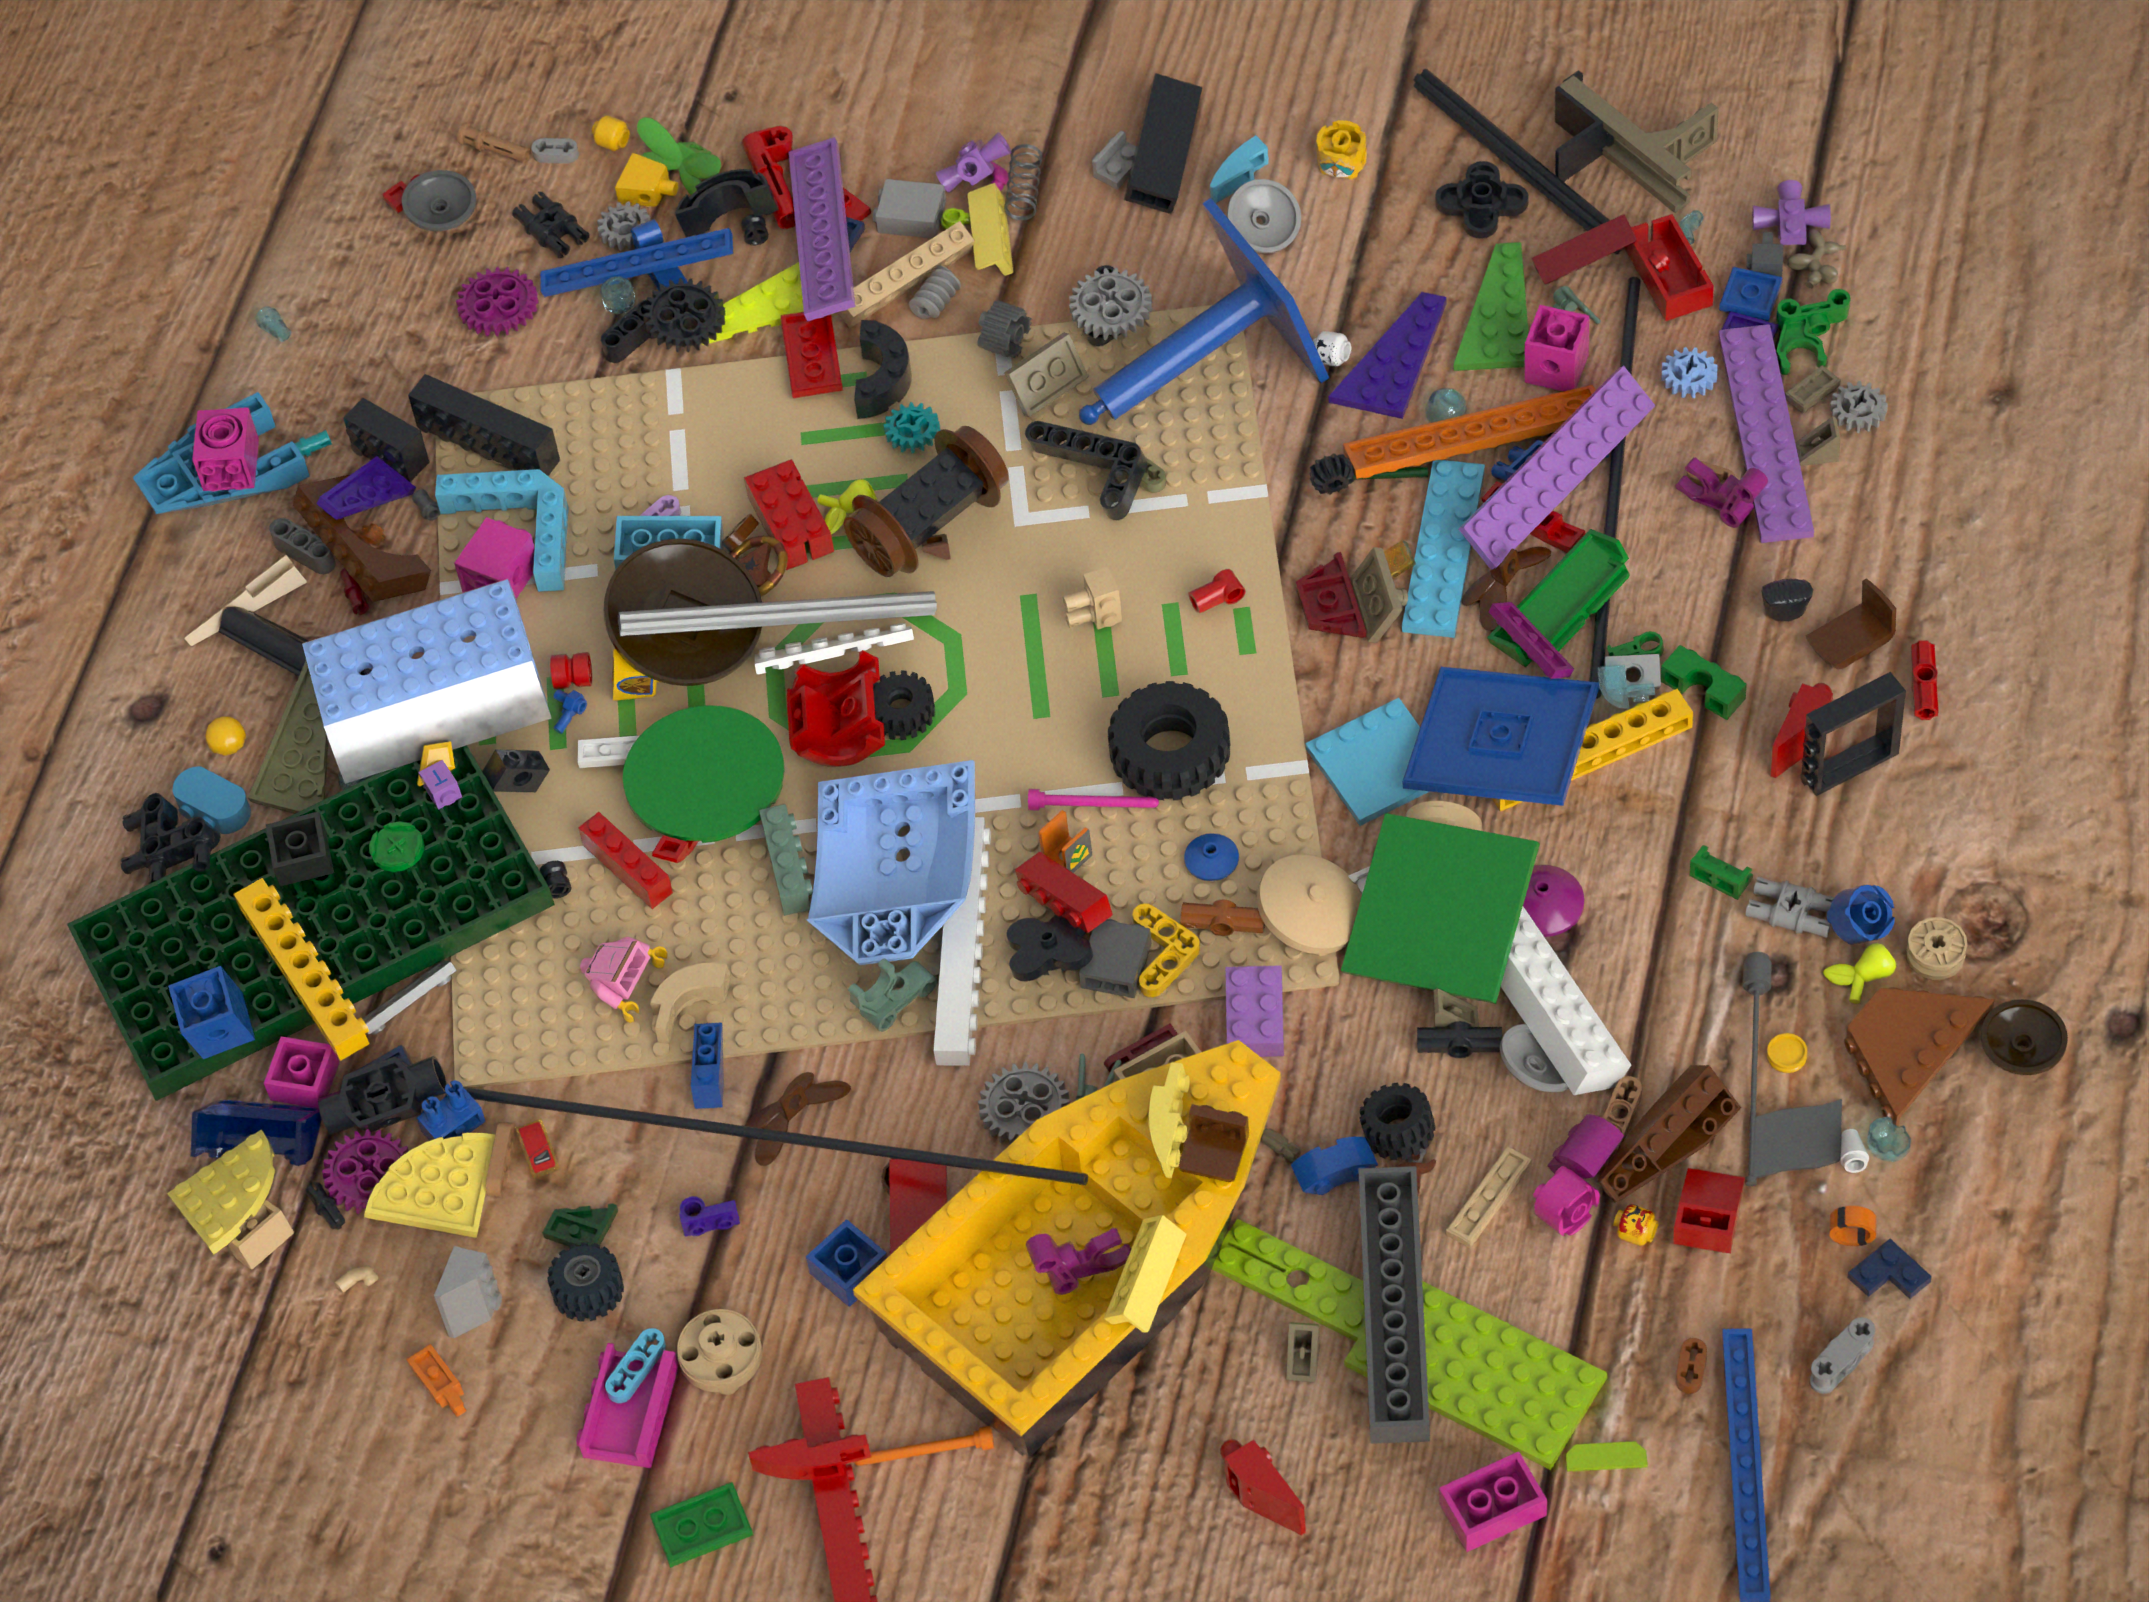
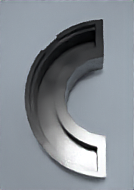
M736 169L717 174L696 185V192L690 197L686 194L681 199L675 210V216L687 238L709 231L714 221L729 211L746 208L752 210L755 217L763 214H772L774 211L779 210V206L763 174L760 172L753 174L751 169Z
M861 320L859 340L862 358L872 360L880 364L881 367L867 378L856 379L854 401L857 419L870 418L889 411L891 405L896 401L900 402L905 397L912 379L909 353L904 339L893 328L875 320Z

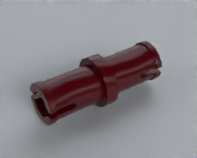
M343 568L340 571V576L345 586L344 594L350 600L353 613L357 615L359 612V615H362L369 610V605L364 596L365 592L354 578L349 575L348 571Z

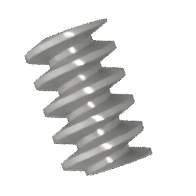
M937 266L930 277L926 279L925 284L916 292L914 298L910 300V309L921 319H929V317L938 318L940 311L944 310L945 305L950 302V298L954 297L956 291L960 289V281L948 268Z

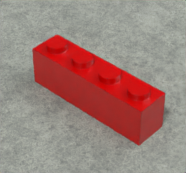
M597 812L578 827L583 846L651 909L655 908L673 893L669 875L600 812Z
M1040 851L1015 869L1018 878L1017 886L1023 894H1029L1042 906L1046 905L1057 916L1067 919L1075 928L1079 927L1089 933L1113 915L1107 895Z

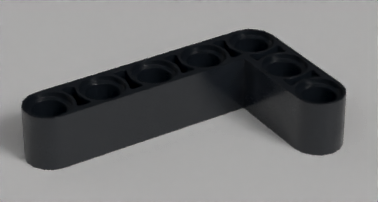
M1034 421L1027 426L1025 430L1026 438L1036 452L1111 470L1101 493L1100 503L1108 517L1112 520H1121L1127 516L1148 464L1138 444L1042 421Z

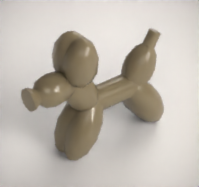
M1811 229L1808 232V241L1814 249L1812 254L1798 253L1788 258V266L1794 270L1809 269L1811 271L1808 281L1805 283L1808 288H1813L1820 281L1830 284L1838 280L1837 269L1830 265L1822 266L1819 260L1824 253L1834 254L1839 250H1846V245H1839L1832 241L1825 242L1821 233Z

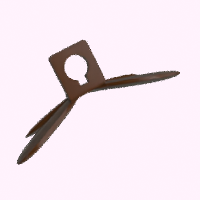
M1532 547L1517 552L1516 549L1512 548L1496 568L1491 569L1470 586L1462 598V604L1469 606L1480 600L1481 625L1485 630H1495L1498 624L1488 612L1492 604L1507 602L1506 586L1517 571L1547 560L1551 555V550L1546 547Z
M811 1072L802 1073L788 1085L783 1096L778 1101L758 1111L748 1120L745 1126L787 1132L789 1121L806 1105L821 1104L840 1099L851 1091V1086L844 1081L812 1084L814 1074ZM758 1139L755 1149L756 1162L761 1166L771 1164L777 1158L784 1143Z

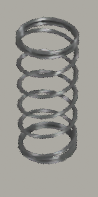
M1021 144L1015 146L1010 154L1008 190L1006 192L1007 200L1004 209L1006 214L1013 219L1027 220L1035 216L1037 210V200L1035 197L1038 195L1036 187L1040 183L1037 177L1041 173L1039 166L1042 163V152L1033 145ZM1020 148H1030L1037 151L1039 156L1028 152L1013 156V153ZM1029 154L1036 156L1039 160L1035 163H1021L1015 158L1020 155ZM1016 166L1024 169L1037 168L1038 174L1036 176L1030 173L1017 174L1013 169ZM1020 175H1030L1033 177H1023ZM1016 176L1023 179L1035 178L1037 184L1035 186L1027 183L1015 184L1012 179ZM1019 185H1028V186H1031V187L1027 188V187H1021V186H1019ZM1015 186L1027 190L1035 189L1036 194L1034 196L1025 193L1014 194L1011 189ZM1019 195L1029 196V198L1020 197ZM1024 201L1031 204L1032 207L1021 208L1011 202ZM1011 204L1013 207L1022 210L1034 208V211L1028 216H1016L1009 212L1007 206Z

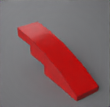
M1496 481L1481 498L1482 502L1485 503L1502 483ZM1551 511L1530 534L1568 553L1586 533L1583 529L1563 522L1562 514Z

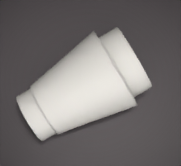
M1847 1129L1841 1134L1840 1163L1846 1171L1857 1173L1867 1167L1869 1156L1858 1131Z

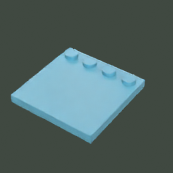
M1400 698L1305 743L1307 752L1359 826L1430 792L1403 789L1402 781L1420 726Z

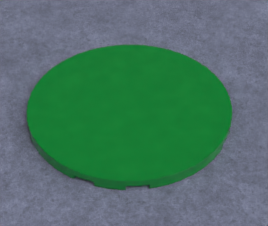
M707 705L690 707L661 718L638 737L625 760L623 787L630 809L648 829H653L665 836L683 841L716 842L736 836L751 828L761 820L759 810L770 808L772 804L776 803L783 787L784 758L778 740L772 731L754 716L725 706Z

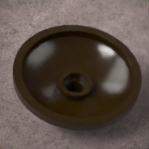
M2018 999L1998 1005L1986 1016L1981 1029V1044L1987 1057L1999 1068L2013 1074L2035 1075L2048 1071L2062 1059L2067 1048L2068 1034L2061 1017L2050 1007L2033 1000ZM2019 1046H2025L2027 1049H2021Z

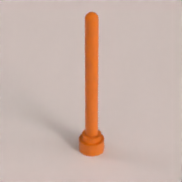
M991 1425L979 1427L978 1431H974L972 1435L870 1452L871 1458L854 1463L857 1466L972 1446H976V1449L982 1448L983 1451L994 1449Z

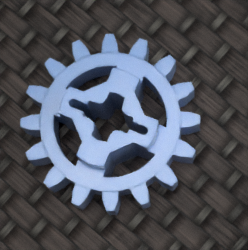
M1687 347L1683 348L1682 353L1674 350L1673 357L1667 355L1666 362L1662 363L1661 380L1665 381V388L1672 387L1673 395L1681 392L1682 398H1685L1686 394H1690L1692 398H1695L1698 392L1704 396L1705 390H1712L1713 383L1717 382L1718 366L1714 364V357L1707 358V351H1703L1701 354L1697 353L1696 347H1694L1692 352H1688Z

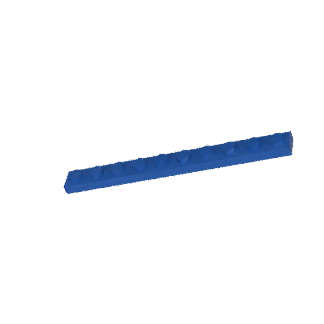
M1752 1328L1722 1329L1739 1602H1770Z

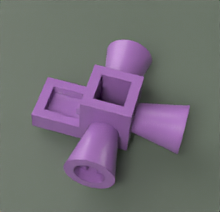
M999 132L986 144L982 140L976 143L974 140H971L958 151L957 164L937 171V178L944 185L948 193L962 180L968 181L972 186L993 173L995 168L990 161L1009 155L1012 151L1005 138Z
M1786 180L1778 185L1777 192L1780 198L1778 210L1754 205L1752 208L1753 231L1778 225V239H1780V244L1806 245V225L1830 229L1831 225L1830 204L1805 209L1804 199H1800L1802 185L1795 180Z

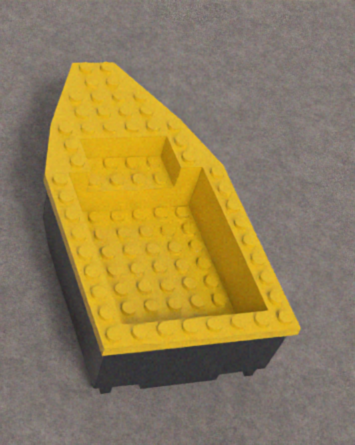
M1240 1040L1174 1061L1175 1063L1183 1064L1185 1073L1190 1078L1189 1089L1187 1092H1184L1182 1097L1183 1110L1181 1114L1183 1124L1187 1126V1137L1190 1130L1189 1111L1192 1104L1198 1106L1208 1105L1216 1110L1225 1112L1235 1111L1243 1116H1248L1249 1137L1233 1182L1180 1171L1179 1166L1174 1167L1172 1178L1165 1177L1151 1139L1149 1106L1153 1085L1165 1086L1171 1063L1118 1080L1037 1119L993 1160L1088 1174L1086 1185L981 1171L853 1289L854 1296L870 1309L878 1330L887 1337L888 1342L896 1349L899 1347L921 1367V1370L986 1426L991 1425V1427L1010 1441L1014 1449L1022 1456L1025 1454L1030 1457L1156 1337L1179 1314L1207 1281L1228 1231L1236 1202L1247 1181L1281 1080V1072ZM1185 1141L1184 1143L1181 1142V1146H1180V1149H1179V1151H1180V1158H1181V1155H1182V1152H1183V1149H1184V1146H1185L1186 1141ZM1160 1215L1165 1216L1186 1233L1149 1331L1146 1333L1140 1331L1129 1321L1112 1325L1104 1319L1125 1264L1113 1271L1077 1279L1079 1285L1075 1290L1064 1295H1057L1053 1290L1047 1273L1036 1272L1025 1245L1035 1235L1048 1234L1058 1246L1071 1241L1076 1251H1081L1092 1238L1112 1228H1116L1122 1243L1108 1249L1103 1254L1116 1251L1126 1244H1129L1132 1249L1143 1219Z

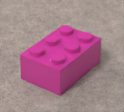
M1519 1451L1439 1488V1504L1466 1552L1547 1516V1499Z

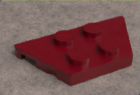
M1337 552L1333 555L1334 559L1325 566L1320 564L1313 569L1312 573L1296 581V590L1308 629L1365 638L1366 629L1342 553Z

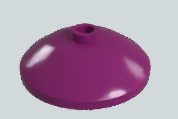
M1534 865L1523 907L1544 937L1559 935L1572 928L1580 919L1584 909L1583 889L1578 880L1562 868L1552 865Z

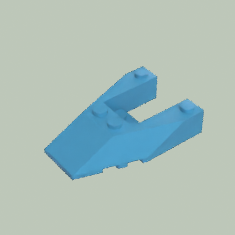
M259 392L225 408H249L258 436L276 427L270 408ZM195 423L187 429L188 433L178 442L174 440L168 446V451L159 459L155 457L133 479L155 513L160 514L206 507L285 489L310 477L304 457L293 441L257 459L255 488L203 491L193 462Z

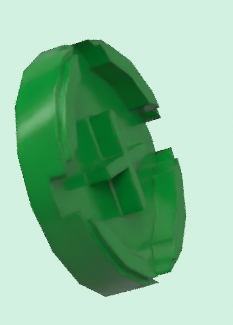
M401 821L388 823L383 826L384 829L379 832L377 830L373 834L369 843L371 858L379 868L390 872L404 871L414 866L421 859L424 852V840L421 833L412 824Z

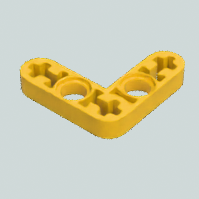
M1143 903L1134 908L1132 914L1133 923L1150 928L1151 939L1165 949L1139 976V987L1144 996L1157 997L1199 955L1200 941L1193 932L1153 905ZM1150 915V920L1147 918L1140 920V916L1146 917ZM1165 927L1174 930L1173 934L1167 937L1160 935L1159 931ZM1182 943L1186 946L1192 944L1193 948L1186 947L1183 949ZM1167 960H1173L1177 963V966L1173 969H1165L1162 964ZM1156 980L1157 985L1150 984L1147 986V981L1152 983Z

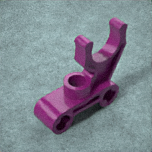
M1693 457L1686 465L1685 470L1696 476L1703 484V487L1695 484L1685 475L1678 481L1675 487L1692 501L1719 510L1722 521L1730 527L1737 528L1753 510V501L1768 484V479L1759 469L1750 468L1740 480L1731 474L1724 484H1721L1716 473L1711 468Z
M1112 1228L1092 1238L1081 1251H1076L1071 1241L1058 1246L1048 1234L1035 1235L1025 1244L1036 1272L1047 1273L1053 1290L1057 1295H1064L1075 1290L1079 1285L1077 1280L1079 1278L1116 1270L1126 1264L1131 1252V1246L1126 1244L1116 1251L1103 1254L1108 1249L1122 1243L1116 1228Z

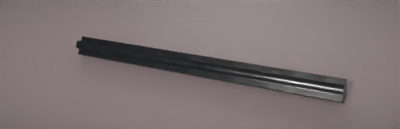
M1424 69L1421 74H1416L1413 81L1415 82L1414 87L1584 229L1589 231L1610 221V219L1431 71ZM1622 249L1614 252V254H1619Z

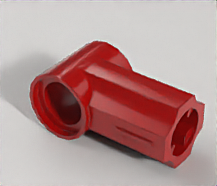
M1225 569L1217 573L1212 582L1188 594L1192 607L1196 613L1200 614L1223 602L1227 604L1237 603L1244 597L1246 590L1231 569Z

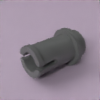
M421 489L413 494L412 500L421 510L422 517L430 521L437 519L440 515L438 503L430 498L427 491Z

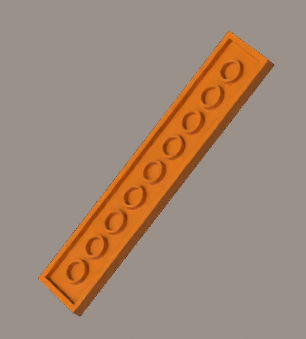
M1593 385L1356 440L1344 443L1343 450L1346 458H1349V461L1352 463L1356 479L1369 478L1384 472H1394L1409 466H1419L1434 460H1445L1451 456L1470 454L1476 450L1495 448L1502 444L1520 442L1527 438L1546 436L1549 433L1555 432L1596 390Z

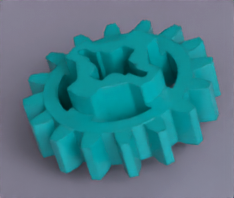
M910 402L909 407L906 408L903 404H900L899 411L892 409V416H886V424H884L886 440L892 443V448L894 449L900 446L903 453L906 449H910L911 453H914L915 448L925 451L924 445L933 446L935 434L940 431L937 413H933L931 407L924 409L923 403H920L918 407H914L913 402Z

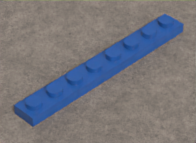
M726 228L540 271L541 293L544 297L731 255L733 254V235L731 230Z

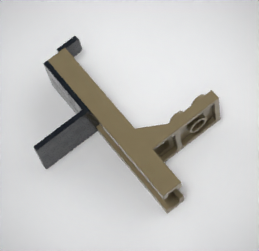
M1578 70L1555 88V122L1573 136L1572 139L1555 151V175L1565 182L1603 155L1676 213L1690 203V194L1679 186L1680 180L1683 178L1689 180L1691 178V169L1685 164L1717 142L1719 108L1711 102L1706 107L1699 109L1686 121L1680 122L1674 129L1645 133L1583 83V73Z

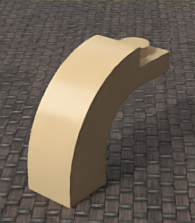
M710 962L693 964L674 972L659 985L650 1003L654 1015L652 1029L656 1031L659 1043L670 1044L676 1018L680 1011L688 1004L700 1000L725 1002L731 980L727 964Z

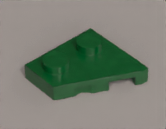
M608 1204V1208L591 1209V1206L578 1207L577 1209H554L542 1232L543 1237L566 1246L575 1244L578 1247L584 1242H588V1246H592L593 1243L601 1245L618 1212V1207L616 1204Z

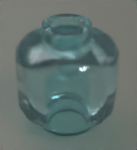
M612 277L601 286L602 302L605 309L609 312L622 314L633 307L635 295L632 284L628 279Z

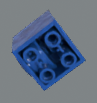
M221 966L169 985L181 1034L203 1059L255 1040L243 993Z

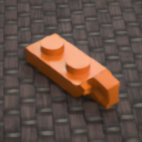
M431 1344L406 1359L412 1371L437 1404L442 1408L448 1405L456 1417L467 1411L460 1398L464 1394L460 1382Z

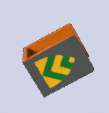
M1063 810L1038 832L1041 852L1073 873L1092 856L1089 829L1085 827L1074 838H1071L1068 831L1067 815ZM1061 852H1062L1063 860H1061V859L1059 858V855H1060Z

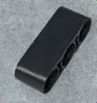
M643 300L602 334V348L605 359L608 362H621L650 338V332H646L643 320V307L647 305V300Z

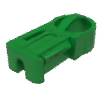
M1652 631L1633 637L1634 641L1612 648L1610 645L1607 647L1609 656L1659 654L1660 658L1664 652L1662 637L1660 634ZM1654 641L1659 643L1657 647L1651 650L1644 651L1641 649V646L1646 642Z

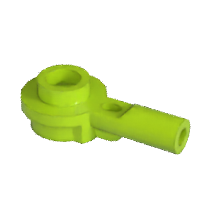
M949 208L941 216V226L946 230L959 221L963 226L971 224L970 213H964L963 210L957 208Z

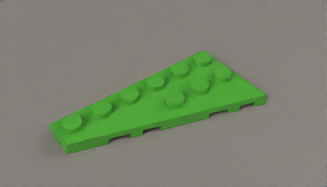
M1521 242L1499 243L1495 245L1453 364L1454 371L1525 367V341L1528 336V320Z

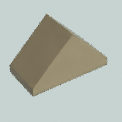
M1832 416L1795 442L1801 466L1839 462L1840 434L1835 417Z
M1438 988L1434 990L1435 1027H1447L1450 1023L1456 1021L1467 1022L1472 1027H1479L1478 1007Z
M1289 1323L1286 1380L1316 1382L1320 1350L1319 1324Z

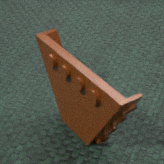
M1896 987L1879 988L1847 1027V1036L1844 1039L1846 1050L1850 1055L1853 1054L1855 1056L1860 1075L1867 1078L1872 1097L1875 1100H1879L1885 1121L1891 1122L1895 1131L1899 1127L1900 1117L1979 1022L1986 1018L1991 1010H1993L1994 999H1986L1982 996H1958L1953 993H1929L1924 990L1908 991Z

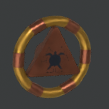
M764 535L745 540L734 551L729 553L735 559H738L745 551L759 547L738 561L752 576L761 597L777 586L785 573L788 561L784 545L779 540ZM771 547L775 550L778 557L777 567L772 574L767 569Z

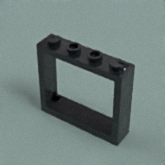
M1891 672L1806 714L1804 749L1801 760L1802 773L1800 778L1803 785H1808L1816 796L1899 754L1906 690ZM1878 708L1874 736L1824 761L1826 734Z

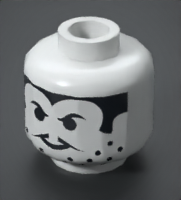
M1322 331L1317 338L1313 339L1323 364L1340 366L1349 359L1351 344L1344 334Z

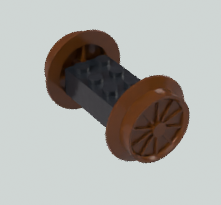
M962 426L955 432L947 429L938 431L934 437V444L938 455L881 501L877 502L866 495H858L853 499V513L845 518L844 530L854 550L875 572L884 577H891L898 571L904 573L915 572L919 564L916 548L974 502L989 508H993L1000 503V489L1009 481L1007 467L991 442L974 428Z

